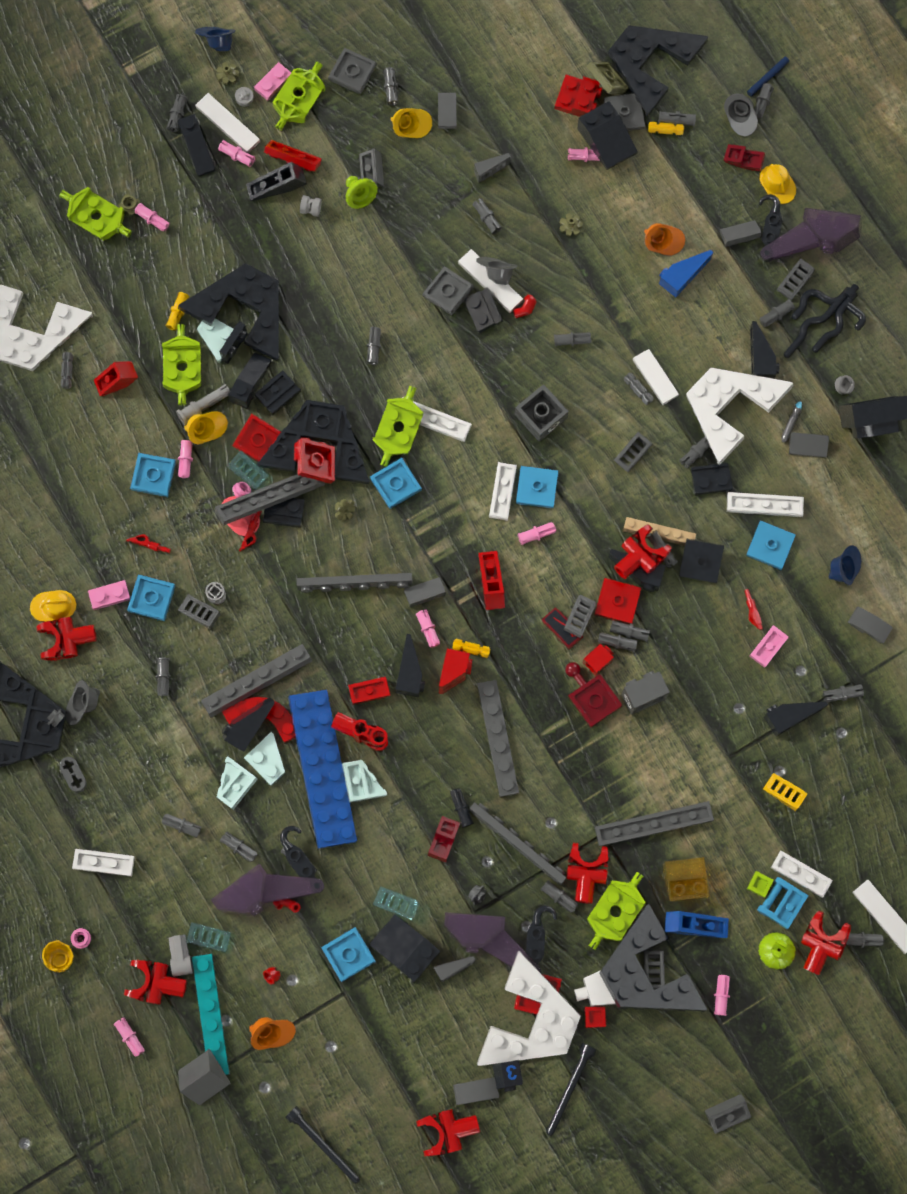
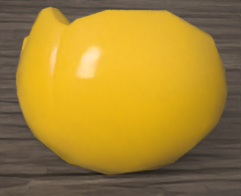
M56 940L44 947L42 959L49 970L60 973L68 970L73 964L74 955L69 945Z

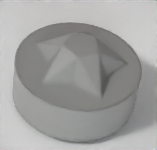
M247 87L239 88L235 93L237 104L244 107L249 106L254 100L252 90Z
M848 375L840 376L835 381V389L839 394H849L854 389V381Z

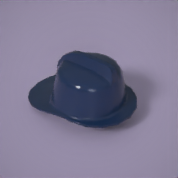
M201 27L196 29L195 33L205 36L210 48L216 51H229L232 44V33L236 30L219 27Z
M848 546L842 555L831 561L829 579L844 582L846 585H852L860 571L862 562L861 554L856 546Z

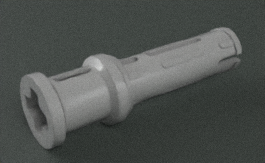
M224 384L197 402H190L189 406L181 411H176L179 419L186 425L190 417L195 414H202L204 410L229 396L230 389Z

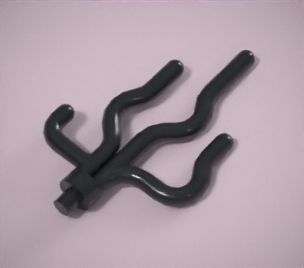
M856 284L846 287L838 297L834 298L827 296L817 289H810L803 293L800 298L799 307L792 314L793 320H797L807 308L808 299L812 296L831 306L822 316L807 318L802 323L798 337L784 352V357L789 358L807 336V330L810 325L826 322L835 311V329L821 336L812 347L813 352L817 353L829 339L837 337L841 333L844 324L843 313L846 309L859 318L854 328L857 331L861 330L866 323V316L863 311L852 304L858 296L856 292L859 287Z

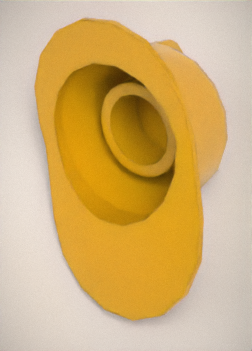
M400 109L391 117L393 130L400 137L422 138L429 133L432 127L430 114L422 109Z
M771 164L761 171L760 182L767 194L775 195L780 200V204L789 203L794 199L796 186L784 166Z
M218 411L195 414L190 417L184 428L188 432L189 440L198 445L221 437L227 429L228 421L226 416Z
M62 590L40 593L33 598L30 604L32 616L42 622L70 617L76 610L75 598L69 592Z

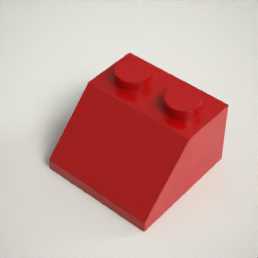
M447 648L439 683V694H444L463 682L467 674H471L473 659H470V653Z

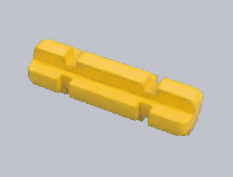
M649 122L648 132L656 133L658 131L660 134L673 135L675 133V135H683L684 125L677 124L675 126L673 123L659 122L657 124V122Z
M455 639L453 642L454 650H463V652L478 656L480 654L481 657H489L490 647H480L479 644L467 641L462 642L463 640Z

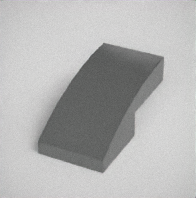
M438 93V129H457L456 93Z
M856 607L848 621L855 629L861 633L868 634L879 643L885 642L893 628L882 619L860 607Z
M495 1077L453 1085L456 1105L499 1098Z

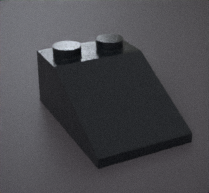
M610 101L578 118L577 130L606 170L638 153L620 115Z
M396 914L369 944L414 984L440 954V950Z

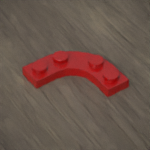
M248 698L222 711L230 724L233 719L267 698ZM275 701L265 719L275 726L283 742L287 743L296 737L292 716L283 705Z

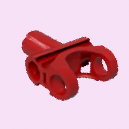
M649 524L640 528L622 544L621 547L628 554L614 566V569L621 578L626 579L640 566L647 574L651 573L672 550L669 544L659 549H653L647 545L646 536L653 529Z
M71 617L46 621L36 626L38 633L53 634L56 637L55 645L40 654L41 660L45 661L77 657L76 645L97 641L94 624L74 628ZM56 622H58L59 632L54 627L57 626Z
M340 712L336 714L331 728L353 737L358 743L363 742L369 748L376 751H383L388 746V736L383 728L375 725L368 726L365 720H356ZM377 737L384 738L381 742L375 741Z
M573 843L568 863L575 862L579 866L568 865L566 879L577 881L575 902L593 904L595 883L606 884L608 848L602 846L598 859L593 863H588L580 857L578 851L579 843ZM604 864L603 867H605V868H607V869H599V868H596V867H599V866H601V865Z
M820 910L817 911L810 921L801 941V944L812 948L803 968L817 975H820L828 956L837 961L841 958L851 931V925L845 923L837 934L833 936L825 934L822 927L824 912ZM814 928L817 934L810 932L809 929L813 930ZM832 941H841V943L844 944V946L836 944Z
M131 960L130 966L142 970L146 978L141 988L133 989L132 991L125 990V996L145 1002L143 996L148 991L146 1002L158 1005L161 1003L162 994L184 997L187 980L167 976L168 964L154 962L151 974L149 966H152L153 961Z
M453 1109L438 1113L441 1126L431 1116L416 1121L417 1127L422 1125L435 1127L440 1136L438 1143L432 1149L423 1151L424 1156L440 1155L441 1152L445 1154V1150L441 1151L444 1140L447 1153L462 1150L460 1138L480 1133L476 1115L455 1120Z

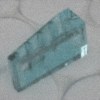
M242 451L227 465L230 470L255 490L269 476L260 467H257ZM240 459L244 461L239 467L236 466ZM246 464L249 465L248 469L243 473L241 471ZM254 469L255 472L249 478L247 474ZM259 473L261 477L256 482H253L252 480Z
M380 886L373 905L412 921L419 902ZM385 894H389L385 904H382ZM393 896H394V897H396V898H395L394 903H393L392 908H391V907H389V906H390V903H391L392 898H393ZM400 900H403L400 910H397Z
M192 922L186 942L226 952L231 933ZM196 929H200L198 939L194 940ZM204 931H208L206 941L202 942ZM212 933H216L214 943L210 944ZM220 935H224L221 946H217Z

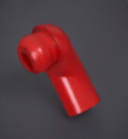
M532 295L525 296L523 306L513 310L515 318L523 317L533 312L536 299Z
M283 896L276 897V900L273 902L274 907L278 910L285 906L292 912L297 913L301 908L299 903Z

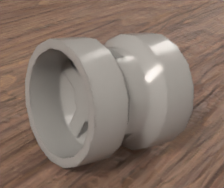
M303 195L300 213H311L312 216L319 217L322 199H310L309 196Z
M212 582L207 585L205 593L208 601L214 605L223 603L226 599V592L222 584Z

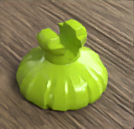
M350 176L346 180V186L349 188L345 197L347 204L351 208L359 209L368 206L376 197L378 187L373 180L368 178L358 180L356 176Z
M772 932L764 936L759 944L758 952L760 959L767 967L779 970L792 964L796 956V947L789 936Z

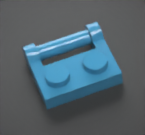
M777 877L774 881V887L757 911L785 929H788L808 895L782 878ZM784 888L787 892L773 913L769 908L781 889Z

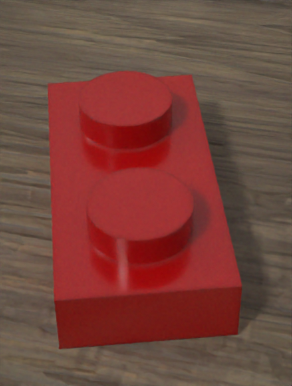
M386 677L348 685L352 705L390 697Z

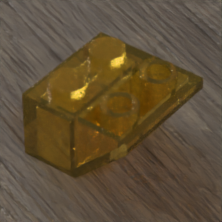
M704 857L666 861L663 863L665 886L670 902L710 897Z

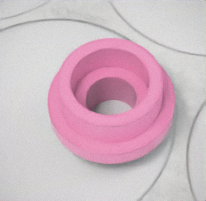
M239 482L233 486V492L238 498L251 493V488L247 483Z
M79 928L72 933L71 943L76 948L82 949L90 944L91 935L86 929ZM80 935L85 937L83 942L78 941Z

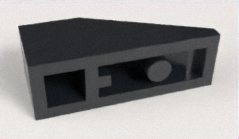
M195 114L179 119V128L198 177L215 171Z
M290 162L247 183L246 186L250 201H255L291 192L306 185L307 182L303 167Z
M752 321L750 326L751 375L775 379L776 374H779V363H776V356L758 323Z
M257 353L252 355L229 393L230 402L248 409L272 361L271 359Z
M611 549L609 558L617 564L627 553ZM659 564L649 574L640 566L629 577L646 591H658L666 565Z
M407 634L396 693L419 697L420 692H424L425 681H422V672L411 634Z
M269 697L233 719L230 724L227 723L222 730L224 741L244 752L272 709L275 701Z
M826 701L782 704L779 707L775 704L766 710L767 713L764 719L777 737L825 709L828 704Z

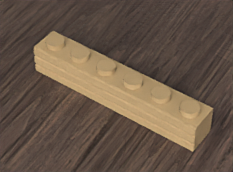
M626 517L623 529L624 532L634 534L640 528L649 524L653 528L650 532L651 534L657 530L663 541L685 546L686 538L695 540L696 536L695 533Z

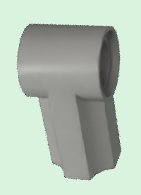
M186 935L169 937L172 958L170 959L173 977L192 974L193 965L188 952Z

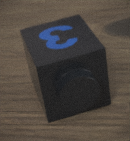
M519 1060L492 1065L497 1089L504 1088V1091L508 1092L517 1090L516 1086L523 1084Z

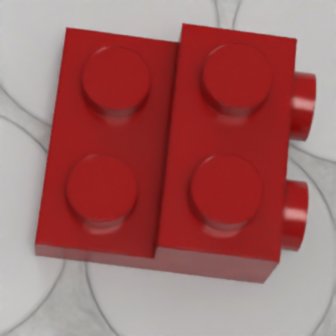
M566 74L554 109L581 117L597 107L595 100L596 97L600 98L603 88L600 87V83L597 80L584 76L583 79H579Z
M301 438L294 444V461L298 462V476L330 484L335 481L334 446L324 442L311 441L309 438Z

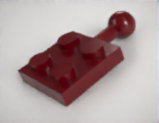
M570 662L566 665L565 672L569 677H574L580 688L568 695V697L591 728L621 708L622 704L601 674L586 682L580 674L579 664Z

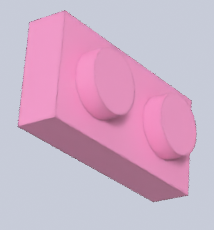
M278 62L258 82L254 89L269 101L283 87L291 72Z
M125 580L88 591L93 610L131 599Z
M773 625L750 654V657L765 668L788 639V636Z

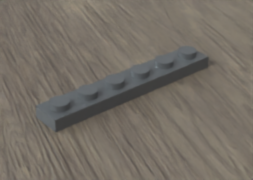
M297 474L215 507V513L224 526L324 486L325 482L298 476Z
M412 573L296 578L297 589L304 593L313 592L315 589L329 592L336 588H340L341 591H349L351 588L358 587L360 590H368L370 587L388 589L389 586L407 588L409 585H412Z
M301 644L202 699L201 702L210 718L307 665L312 662V659L304 645Z
M497 681L477 683L499 797L519 794Z
M707 801L604 824L594 828L600 847L712 822L714 818L710 802Z
M475 802L469 808L473 815L557 884L562 885L566 877L564 876L565 872L558 866L554 868L548 863L550 860L544 854L540 853L538 855L533 851V845L526 840L522 842L518 838L519 834L512 828L508 830L503 826L504 822L500 818L489 815L487 813L489 810L483 804L479 803L477 805Z

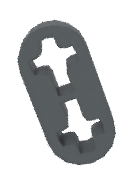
M72 757L63 758L60 762V770L68 786L77 793L84 791L87 787V781L79 764ZM66 762L74 763L72 765L73 773H70L68 769H64L67 766ZM74 776H76L79 781H83L80 783V788L73 786V784H75V781L73 779Z

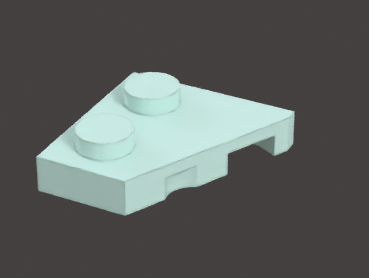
M217 319L214 320L211 326L201 321L197 331L215 356L217 362L221 363L222 358L219 351L232 333L233 328Z
M270 732L244 759L272 786L285 774L274 734Z
M227 756L217 798L234 810L258 779Z
M363 760L342 764L349 802L387 795L386 790H383L376 781V777L373 773H370Z

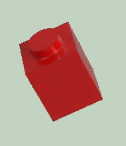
M600 643L583 659L582 663L596 677L613 661V652L609 647L603 646Z

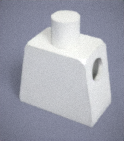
M600 971L583 979L585 987L574 990L577 1002L588 999L591 1007L615 1004L599 974Z

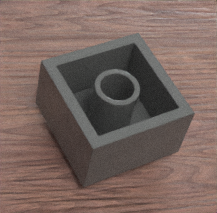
M543 384L515 407L514 415L540 442L568 418L569 411Z
M651 671L643 675L644 678L639 681L633 679L626 683L621 695L631 715L667 699L670 692L660 671L657 673Z

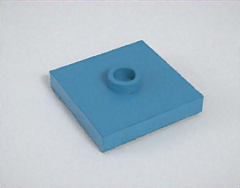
M138 453L130 489L132 491L168 497L176 460Z
M403 458L370 476V480L389 509L422 490Z
M521 466L516 504L554 508L558 471Z
M760 520L746 556L782 570L795 534Z
M138 574L127 611L165 621L176 585Z
M356 927L321 947L341 983L376 962Z

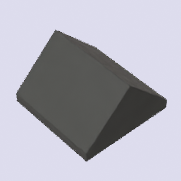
M210 1049L178 1071L180 1093L198 1105H201L231 1084Z

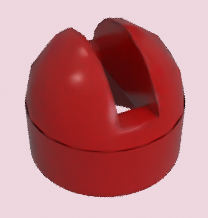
M270 967L263 972L264 979L271 985L276 983L281 976L280 971H276V967Z

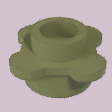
M127 194L123 197L119 208L122 207L129 215L135 214V208L140 204V200Z

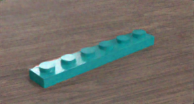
M213 955L194 956L192 961L205 1052L210 1049L224 1073L228 1075L230 1073Z

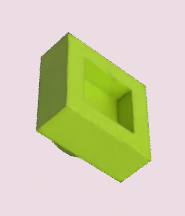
M755 871L747 890L765 898L774 880Z

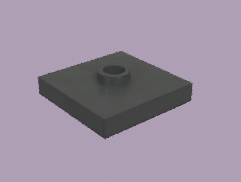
M344 48L328 76V80L361 95L377 66V62Z
M635 94L604 97V103L611 102L620 115L627 131L645 129L642 106L639 101L637 102Z
M444 266L423 292L422 296L452 316L474 289V285Z

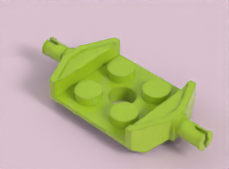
M316 62L312 70L293 69L272 102L273 107L280 115V120L275 125L276 129L282 131L286 122L305 123V117L321 92L325 91V85L317 75L323 67L321 63ZM301 90L304 93L302 96L297 97L294 95V92Z
M89 187L75 195H71L65 190H62V193H60L59 196L69 202L68 219L103 241L110 239L119 232L127 237L131 235L132 230H129L122 224L124 219L123 208H118L93 193ZM94 213H100L101 218L98 220L92 219V215Z
M178 324L177 337L162 343V384L167 390L176 392L178 394V405L182 406L183 404L184 406L186 405L187 393L201 387L200 342L186 337L185 325L181 324L180 326ZM180 363L188 365L184 371H179L177 366Z
M409 386L404 398L387 400L388 403L375 438L373 437V441L384 451L380 465L387 467L391 456L409 454L424 414L413 402L417 389L415 387ZM402 422L404 424L402 432L394 430L395 423Z
M636 872L629 883L612 880L587 918L589 925L595 932V937L588 945L592 949L596 950L601 940L603 941L604 939L620 942L646 903L637 890V885L644 877L640 875L637 879L640 873ZM611 907H619L621 915L613 917L610 914Z

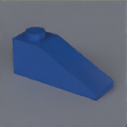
M709 250L674 263L669 269L666 267L659 275L661 277L659 284L676 298L712 259L714 252Z
M683 911L666 912L665 932L727 938L729 918Z

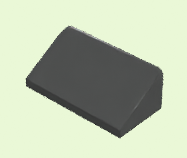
M372 149L360 153L361 179L368 178L373 180L377 187L384 186L381 152Z
M755 220L720 229L725 247L760 238L762 234Z
M792 432L789 441V454L826 458L829 436Z
M440 577L404 589L409 607L446 595Z
M737 1095L705 1110L715 1134L751 1118L747 1103L742 1095Z

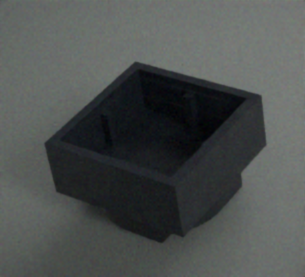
M891 396L838 405L842 428H852L853 438L871 437L903 431L901 420L907 419V396Z

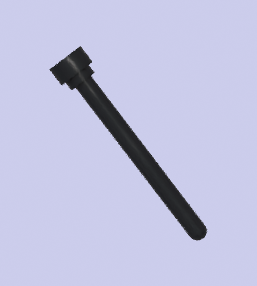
M582 1043L579 1049L581 1051L579 1054L581 1055L546 1130L549 1136L554 1134L588 1059L590 1060L591 1057H594L597 1051L589 1045Z
M299 1107L293 1108L285 1118L290 1123H297L353 1183L357 1184L360 1181L359 1176L302 1118V1111Z

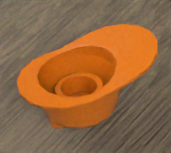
M656 223L644 231L646 234L645 245L652 252L674 255L680 252L685 245V235L678 228Z
M268 1017L260 1018L254 1025L249 1026L252 1035L251 1045L257 1050L284 1046L293 1039L296 1032L292 1022L288 1020L274 1021Z

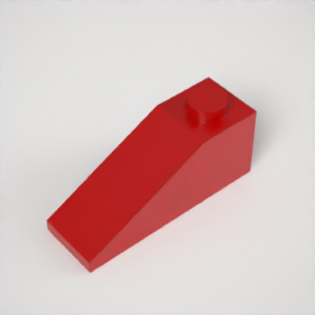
M498 552L478 553L486 610L505 608Z

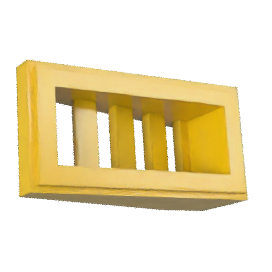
M775 773L772 774L763 788L764 791L794 811L799 808L808 794ZM778 781L779 783L774 790L770 789L774 782ZM784 785L785 788L782 793H777L781 786ZM790 789L792 792H791V794L789 795V797H788V798L784 797V796L786 795V793L788 792V790ZM795 794L799 795L795 802L791 801Z

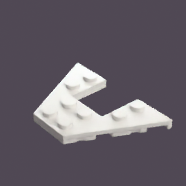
M0 285L1 362L34 371L42 361L50 356L51 352L66 342L70 335L78 331L85 321L93 317L92 312L57 302L45 335L13 326L12 322L21 302L23 292Z
M710 368L686 393L687 399L719 465L744 440V435L717 415L739 392L769 413L793 387L792 382Z
M518 951L505 990L541 1002V1006L529 1038L490 1026L477 1062L479 1066L567 1054L579 1022L580 1014Z

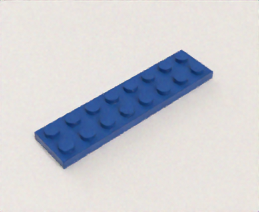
M327 690L290 695L288 697L317 847L321 849L357 842L336 732L335 729L331 728L333 717Z

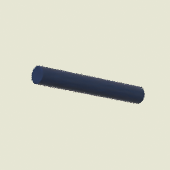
M786 56L783 57L747 91V94L752 97L762 88L763 84L767 83L789 63V59Z

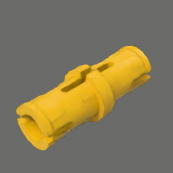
M178 292L175 304L170 309L171 314L168 322L165 325L168 329L177 330V325L185 312L178 309V306L189 299L190 296L188 294Z

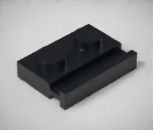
M488 287L464 300L479 333L495 326L499 322H503Z
M240 321L219 351L222 361L229 364L248 334L246 325Z
M282 370L255 393V397L274 415L298 395L301 389Z
M721 463L720 465L691 467L690 471L695 496L732 491L733 486L728 467L729 464Z
M291 498L264 510L263 523L301 528L305 500Z

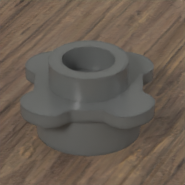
M54 709L47 717L50 720L47 724L56 727L65 716L61 712L62 710L56 711Z
M476 885L470 891L468 898L471 899L473 905H477L485 899L487 890L484 889L483 885L481 887Z

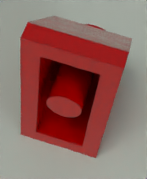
M132 361L114 362L94 379V383L99 396H105L128 387L138 376Z

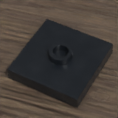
M686 538L679 576L717 583L724 545Z

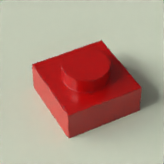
M585 1007V1028L606 1027L605 1007Z

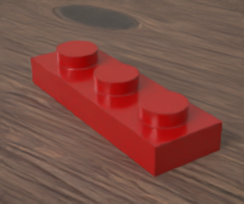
M271 140L264 150V153L269 154L272 158H279L287 163L293 162L307 171L315 172L321 165L322 158Z

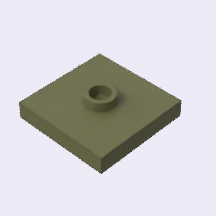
M590 62L587 65L589 71L608 94L626 93L629 90L627 84L609 62Z

